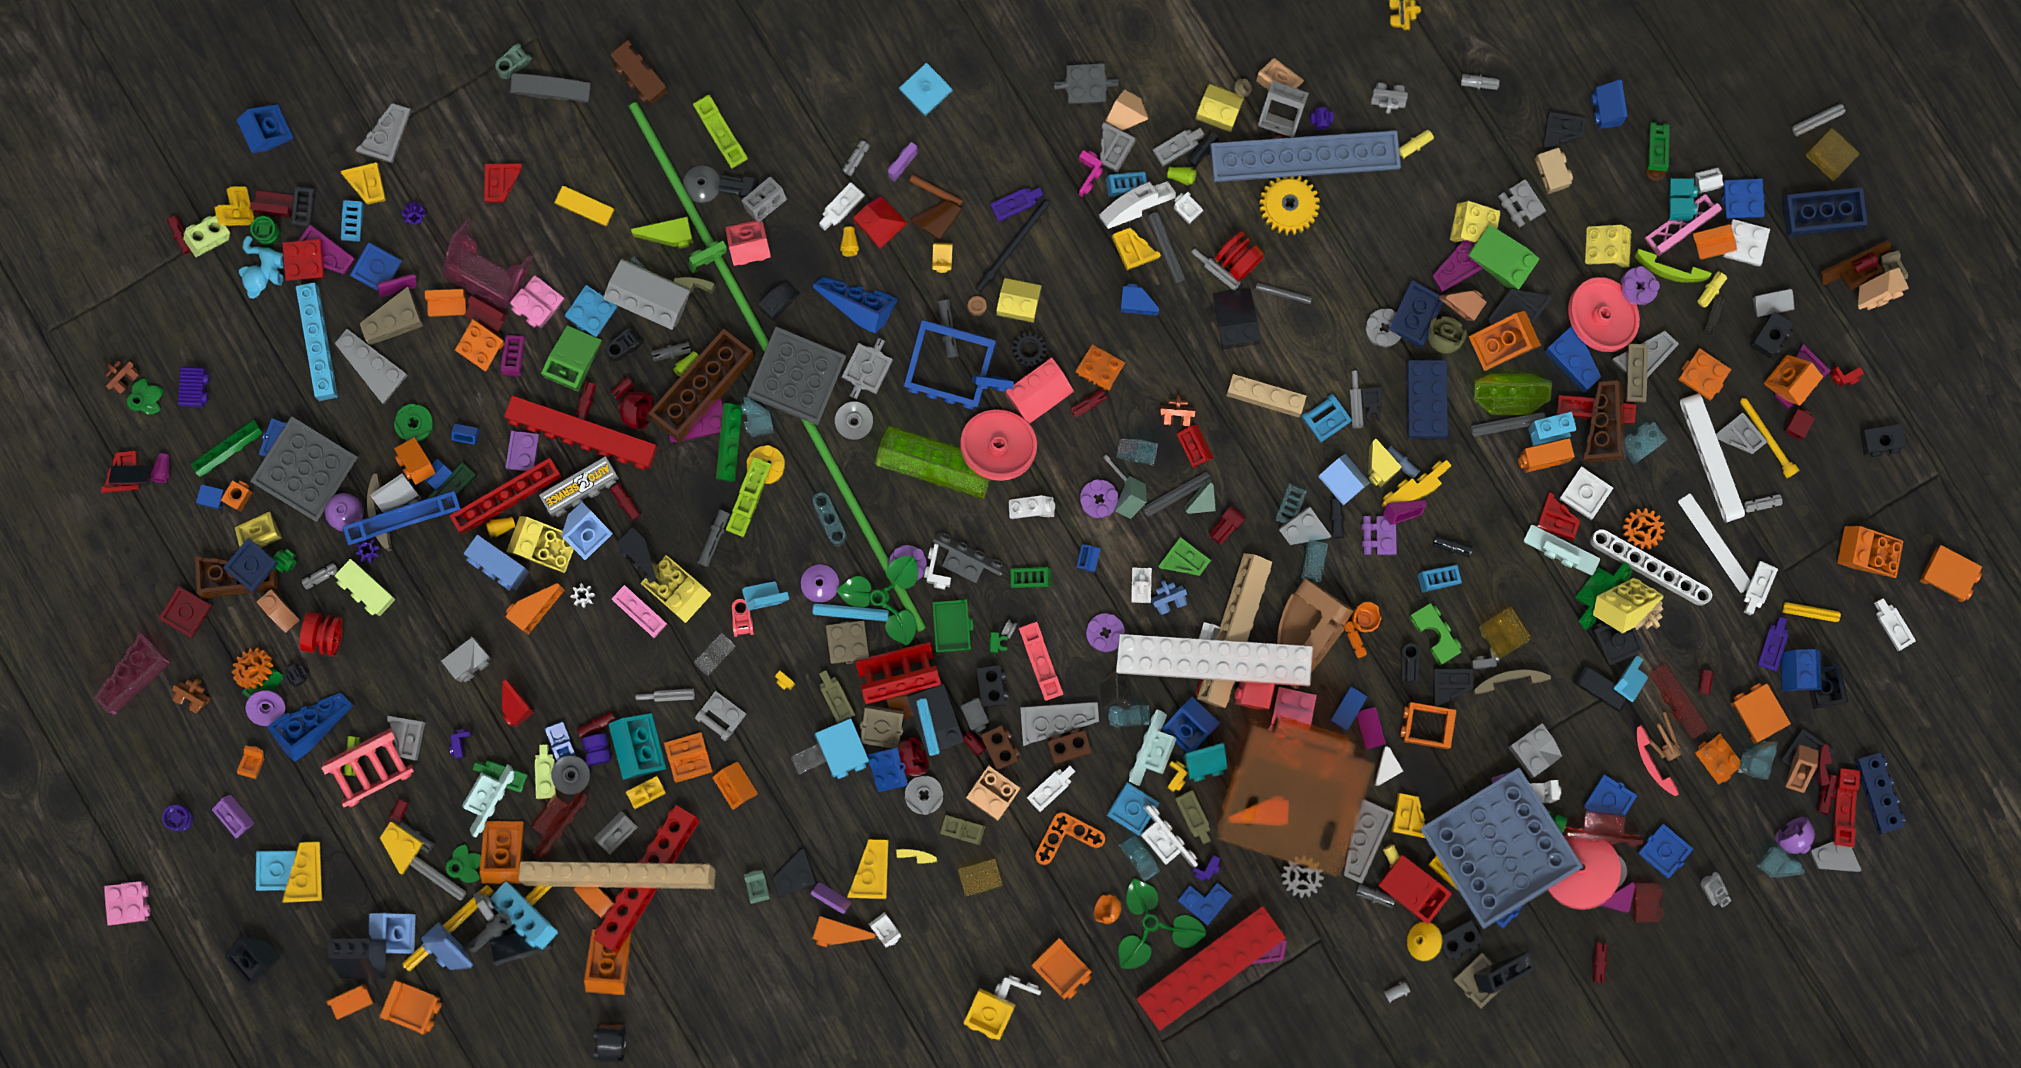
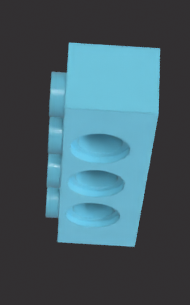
M505 881L490 898L495 903L493 907L499 913H505L510 917L511 925H516L514 929L520 935L527 936L525 940L532 947L537 945L543 950L558 933L521 893Z

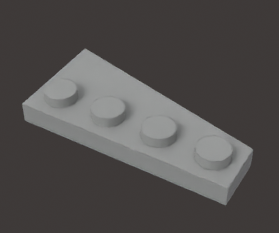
M348 329L344 331L335 343L383 405L407 377L406 373Z
M1098 702L1020 707L1023 746L1099 722Z
M1362 798L1359 803L1357 800L1344 873L1345 877L1363 884L1394 815L1393 812Z

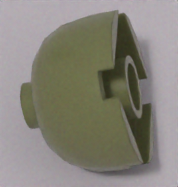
M1442 316V319H1437L1436 317L1429 325L1427 339L1430 346L1436 351L1450 354L1457 351L1464 343L1467 335L1466 329L1464 331L1461 328L1462 324L1453 318Z

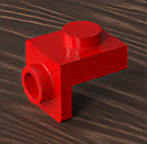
M1838 366L1831 370V378L1839 387L1847 383L1851 386L1859 382V377L1864 374L1861 367L1846 375H1843Z

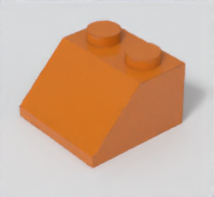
M1786 355L1764 384L1787 402L1801 405L1823 376L1812 362Z

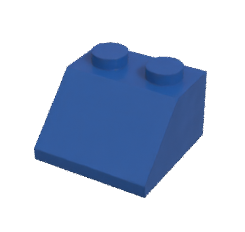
M1622 80L1595 88L1593 94H1591L1592 105H1595L1594 121L1598 123L1599 129L1621 126L1628 117Z
M278 105L248 109L237 119L252 153L268 151L293 138Z
M1793 650L1782 653V691L1821 690L1819 650Z
M1191 697L1167 722L1162 730L1166 734L1176 737V743L1186 753L1195 751L1220 722Z

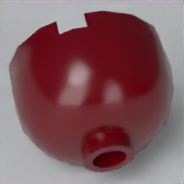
M634 391L628 393L619 403L618 411L620 412V417L627 426L643 430L649 425L650 421H647V417L653 408V398L648 395V392Z
M917 737L908 738L897 746L901 763L905 764L904 773L907 776H920L927 773L926 770H929L927 753L925 750L921 751L919 745H922Z

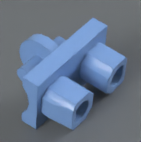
M1165 580L1161 581L1162 587L1156 589L1158 595L1151 598L1152 604L1161 615L1170 611L1168 606L1170 601L1174 600L1177 608L1187 605L1185 597L1187 592L1181 585L1176 588L1174 583L1167 585Z

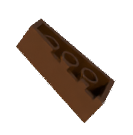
M1618 380L1599 382L1584 460L1587 463L1626 460L1622 384Z
M195 556L197 594L202 599L253 592L249 591L223 568L228 561ZM275 568L254 593L265 592L271 589L279 590L278 571Z

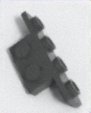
M938 532L933 539L934 543L949 550L942 566L974 583H977L984 568L999 576L1006 569V566L1001 561L991 559L983 552L975 551L969 548L967 544L951 539L948 534Z

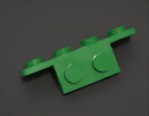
M1624 562L1614 576L1598 567L1575 598L1589 607L1579 620L1583 629L1588 630L1596 622L1597 617L1593 616L1597 596L1624 583L1630 578L1632 569L1628 563Z

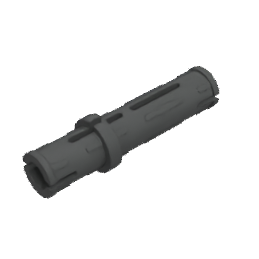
M950 300L939 301L942 325L954 328ZM944 335L942 340L945 342L947 358L958 357L956 343L958 338Z
M718 510L713 525L710 526L711 531L697 563L709 567L719 539L725 532L724 527L730 516L729 513Z

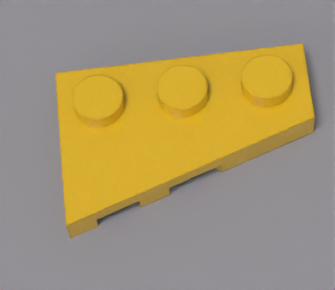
M868 840L847 898L886 899L888 840Z
M320 842L298 844L281 903L322 900Z

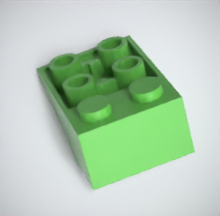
M567 325L550 353L541 374L546 379L579 392L602 340Z

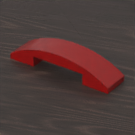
M1841 768L1839 772L1833 823L1834 845L1854 848L1856 796L1860 781V771Z

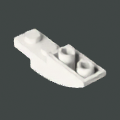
M1168 181L1156 186H1152L1148 182L1115 200L1100 214V219L1107 228L1117 226L1141 217L1142 210L1176 198V193Z

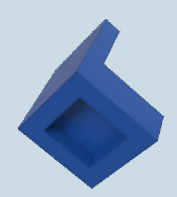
M201 485L196 503L200 506L222 511L224 502L221 499L226 491Z

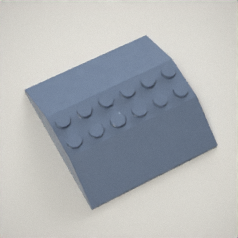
M1520 768L1420 828L1483 929L1583 868Z

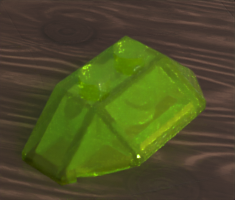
M1490 374L1475 381L1474 401L1491 415H1529L1551 400L1552 381L1532 374Z

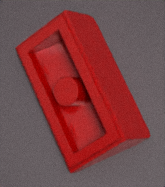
M1197 424L1191 425L1177 433L1178 439L1193 468L1213 459L1211 451Z

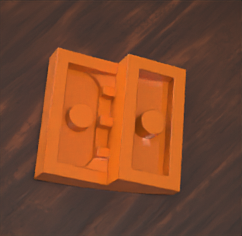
M701 732L664 743L675 783L713 772Z

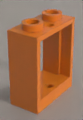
M1570 438L1524 449L1518 458L1520 469L1527 473L1569 463L1575 457Z
M1410 702L1408 707L1405 706L1403 718H1406L1405 726L1402 725L1400 737H1403V742L1449 750L1452 743L1456 710ZM1413 710L1446 715L1442 743L1409 737Z

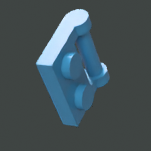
M1333 394L1329 395L1327 400L1310 412H1305L1301 415L1303 421L1308 425L1320 443L1352 422ZM1330 406L1335 408V410L1318 422H1313L1312 419Z

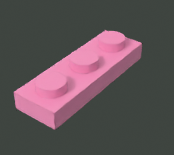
M625 585L612 598L621 609L653 638L667 625L665 621Z

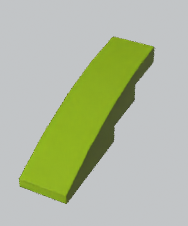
M755 457L753 458L739 491L740 494L733 508L726 531L744 538L772 464Z

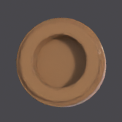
M980 296L972 297L968 302L969 312L974 316H980L985 313L987 304L984 298Z

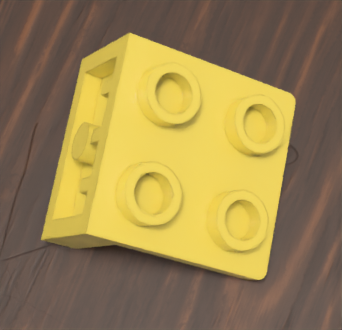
M1470 201L1458 203L1450 240L1454 242L1468 240L1476 243L1488 225L1496 229L1498 228L1500 211Z
M1624 225L1587 227L1585 263L1588 265L1615 263L1621 267H1629L1631 229Z

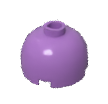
M336 494L326 504V520L331 527L338 531H343L341 526L364 518V508L360 500L352 494Z
M1804 817L1793 819L1786 824L1789 827L1782 832L1780 829L1776 833L1775 841L1784 851L1790 854L1808 852L1815 839V830L1808 818L1805 819Z

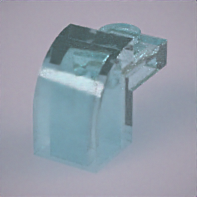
M1109 706L1108 718L1110 726L1134 727L1150 725L1149 706Z

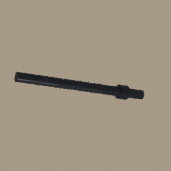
M1044 200L992 267L985 271L984 277L975 287L977 291L982 292L986 285L994 280L997 271L1049 207L1050 203Z

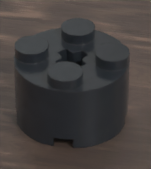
M600 1022L597 1025V1029L594 1032V1040L598 1041L597 1048L594 1050V1060H599V1062H624L625 1055H622V1050L626 1049L625 1023Z

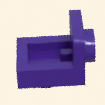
M467 729L457 730L454 735H451L450 753L456 759L465 758L462 739L473 737L472 732H467Z
M1213 855L1204 872L1193 867L1194 877L1201 881L1205 879L1210 880L1212 874L1216 875L1221 867L1219 863L1220 858Z

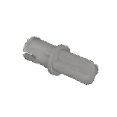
M1462 74L1461 86L1476 87L1479 90L1480 88L1497 90L1499 88V79L1482 77L1481 74L1480 76Z

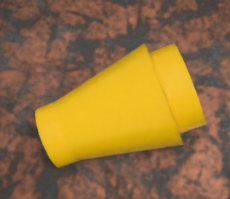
M845 227L843 229L840 250L844 256H855L859 250L855 228Z
M513 517L492 519L486 523L490 538L494 536L497 538L516 527Z

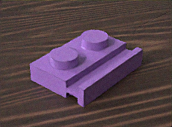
M911 142L905 147L896 162L894 161L888 168V176L894 182L917 155L918 150L914 143Z
M511 431L506 469L526 472L535 467L539 434Z

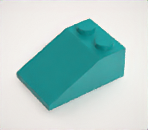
M1224 744L1186 753L1183 757L1189 780L1194 779V782L1205 780V776L1212 774L1213 777L1223 775V771L1227 770Z

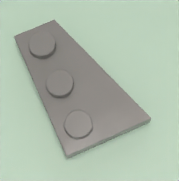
M392 103L379 119L375 128L368 133L361 146H358L356 152L393 163L411 110Z
M1666 331L1642 343L1643 345H1648L1647 378L1679 345ZM1628 351L1612 359L1626 374Z

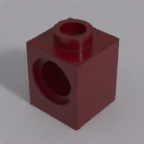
M1798 409L1793 413L1784 433L1801 441L1805 438L1815 418L1807 410Z

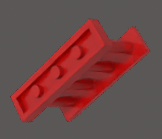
M930 642L855 661L859 678L865 676L867 683L861 685L865 704L941 685L937 667H930L929 660L934 659ZM921 662L923 669L912 672L910 665ZM903 667L904 674L893 677L891 670ZM884 672L885 679L874 681L872 674Z

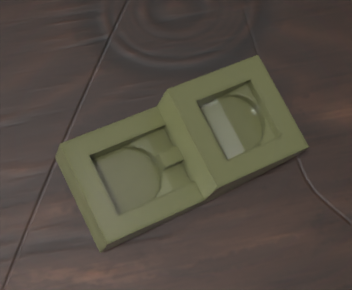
M682 277L675 278L673 281L690 289V293H693L695 287H698L713 294L716 288L714 283L698 278Z
M945 815L940 834L980 845L985 826Z

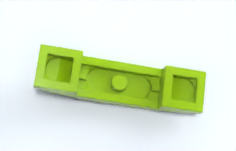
M710 95L694 103L693 106L730 167L734 168L748 160Z
M1638 249L1634 256L1645 268L1669 280L1695 283L1706 281L1711 276L1710 272L1695 267L1689 273L1656 263V254Z

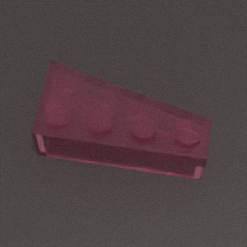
M141 632L136 636L137 639L133 645H130L127 649V653L122 661L118 662L113 674L107 678L94 697L99 705L113 716L171 664L156 645Z

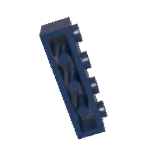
M1881 753L1854 760L1857 771H1860L1861 784L1877 833L1883 834L1904 828L1905 817L1898 808L1899 798L1892 789L1893 780L1886 770V758Z

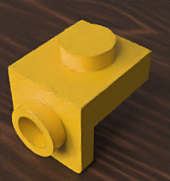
M933 243L932 269L939 273L948 272L952 268V243Z
M1171 761L1169 766L1178 773L1167 789L1174 792L1175 789L1179 791L1186 782L1183 778L1187 772L1185 771L1186 767L1180 762L1176 761L1174 763Z

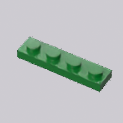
M723 403L716 479L735 482L742 406Z
M253 419L192 462L191 465L199 478L204 474H208L218 464L225 462L235 452L242 450L245 445L256 440L263 433L256 421Z

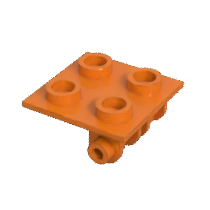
M472 319L455 351L484 371H487L498 350L504 347V340Z
M1092 344L1078 366L1076 373L1079 374V377L1082 376L1085 379H1089L1088 382L1092 380L1094 385L1097 383L1103 390L1107 389L1110 391L1125 362Z

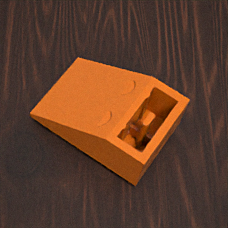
M1845 526L1837 564L1896 578L1903 540L1861 526Z

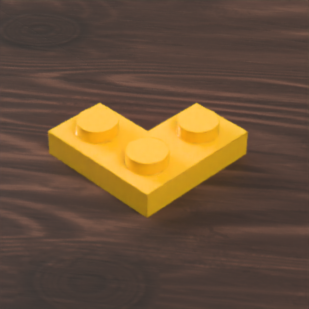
M229 187L226 190L230 205H218L215 207L219 226L251 225L254 221V216L250 210L247 187Z

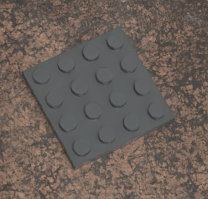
M775 327L747 397L818 426L846 355Z
M291 417L250 482L317 522L324 512L327 502L334 496L358 457L294 417Z

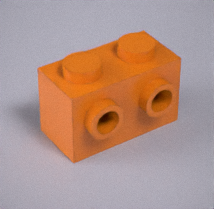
M415 437L394 448L397 453L395 457L400 467H405L403 469L405 476L408 480L412 479L415 485L436 474Z

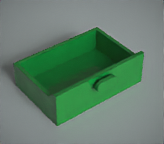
M967 599L933 602L936 653L971 651L969 630H973V620L968 618Z

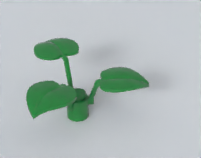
M903 556L890 563L886 576L894 582L887 588H884V590H875L870 593L871 583L862 576L852 577L837 588L840 597L852 607L865 608L870 604L871 600L872 604L876 606L882 605L883 608L893 612L895 615L888 617V621H886V632L892 639L904 645L911 643L917 628L914 615L908 610H903L898 614L895 609L887 605V602L889 601L888 591L896 584L901 589H908L916 583L918 569L913 556Z
M1133 879L1127 891V906L1134 915H1140L1145 911L1146 916L1143 919L1145 930L1142 940L1137 936H1128L1121 941L1118 951L1120 967L1134 969L1144 965L1149 960L1152 950L1144 942L1148 932H1155L1159 927L1174 931L1172 939L1175 944L1182 948H1189L1197 944L1206 936V930L1198 920L1188 915L1176 917L1174 927L1159 923V920L1154 915H1149L1148 910H1152L1157 906L1159 900L1158 893L1149 884Z

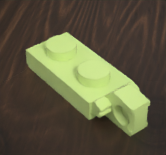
M539 745L540 755L535 756L536 799L556 798V787L551 778L555 759L553 754H549V745Z

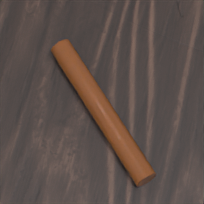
M912 175L910 178V182L959 207L961 206L963 200L915 175Z

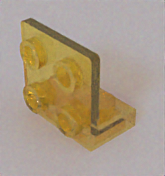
M1831 129L1806 156L1834 181L1859 155V152L1834 129Z
M1512 607L1507 608L1479 626L1481 635L1487 639L1491 645L1492 652L1499 659L1532 639Z

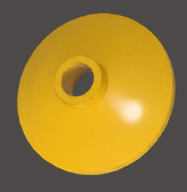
M1420 922L1412 927L1407 937V947L1410 954L1420 961H1428L1436 957L1442 946L1441 932L1432 923Z

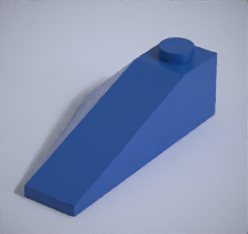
M338 693L318 701V704L308 708L304 706L295 713H286L268 725L267 728L282 750L296 762L307 754L353 705L342 693Z

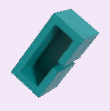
M1694 179L1670 180L1669 221H1693V216L1697 215V203H1694V197H1697V186H1694Z

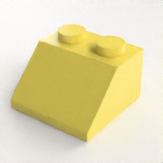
M1209 84L1198 109L1196 119L1231 132L1244 97Z
M1004 278L997 306V315L1034 323L1041 285Z
M1375 439L1369 446L1368 474L1370 475L1369 480L1375 486L1379 485L1382 487L1399 472L1401 465Z

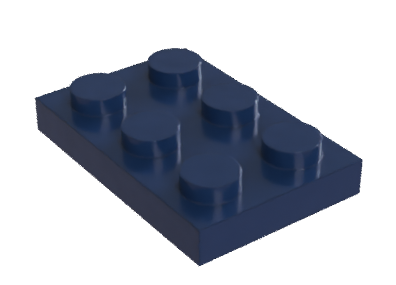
M1412 280L1402 297L1388 330L1421 348L1427 338L1429 325L1437 317L1443 304L1438 299L1440 295Z

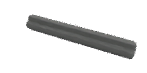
M1158 212L1151 213L1148 218L1175 283H1180L1185 280L1170 240Z
M1542 412L1471 426L1472 436L1476 437L1529 427L1534 421L1544 419L1546 416Z
M1205 472L1142 508L1144 514L1149 517L1198 490L1208 478L1212 480L1210 474Z

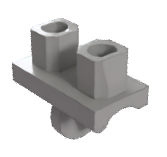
M1377 83L1376 89L1373 91L1371 104L1386 108V113L1390 114L1391 109L1405 108L1408 93L1405 92L1404 86L1396 85L1393 91H1389L1386 84Z
M1714 872L1712 876H1706L1702 879L1701 887L1713 906L1718 903L1721 907H1724L1731 901L1717 872Z

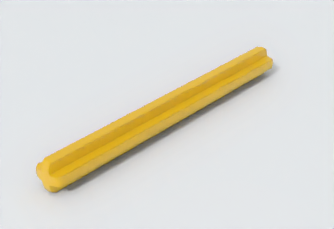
M488 885L480 890L482 895L487 894L488 897L494 893L493 889ZM474 897L443 925L450 934L478 908ZM420 946L402 965L406 970L411 971L429 953Z

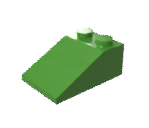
M1491 225L1487 226L1467 255L1508 289L1516 290L1520 289L1540 259L1526 247Z

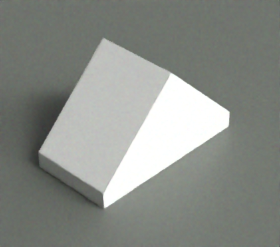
M1386 746L1383 748L1374 783L1376 786L1403 772L1391 749Z

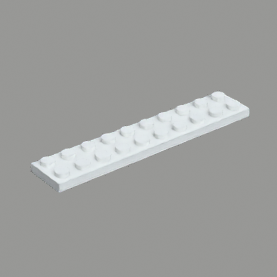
M1120 634L1116 672L1118 674L1310 686L1313 647Z

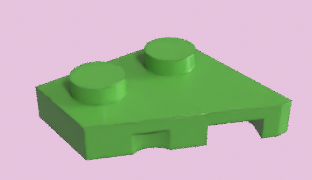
M718 241L713 242L708 246V249L704 251L697 250L691 254L689 269L692 274L698 271L696 267L704 263L707 265L726 253L727 247L724 241L720 243Z
M1180 537L1158 567L1200 576L1211 560Z

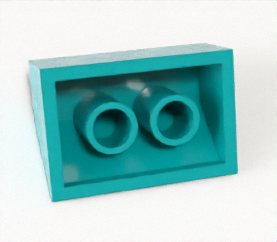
M652 713L622 718L609 723L623 780L666 769Z

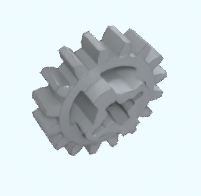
M1304 855L1301 860L1296 856L1294 857V863L1289 860L1288 864L1290 866L1283 867L1286 873L1281 874V877L1286 878V880L1282 884H1288L1286 891L1293 890L1292 896L1299 893L1300 898H1303L1304 893H1306L1307 897H1310V891L1317 893L1316 886L1322 887L1319 880H1323L1324 877L1319 876V873L1323 869H1317L1319 863L1313 864L1312 857L1307 861ZM1297 864H1307L1309 867L1302 869ZM1291 870L1294 873V880L1292 882L1290 881ZM1299 872L1307 874L1305 877L1307 882L1298 880L1300 877ZM1315 872L1314 884L1311 881V874ZM1298 885H1305L1308 889L1300 890L1296 887Z

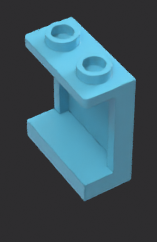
M1572 412L1536 420L1528 428L1532 446L1570 438V432L1576 430V425Z
M851 719L815 733L814 736L820 745L832 778L837 776L838 779L849 775L848 771L855 769L857 772L866 768L865 764L869 760Z

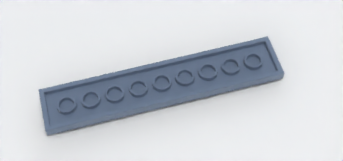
M1397 131L1210 144L1213 182L1399 170L1401 168Z

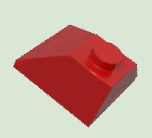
M882 196L867 204L853 217L854 223L879 249L907 225V222Z
M505 679L502 682V711L505 714L503 718L509 726L513 724L517 727L535 712L512 683Z

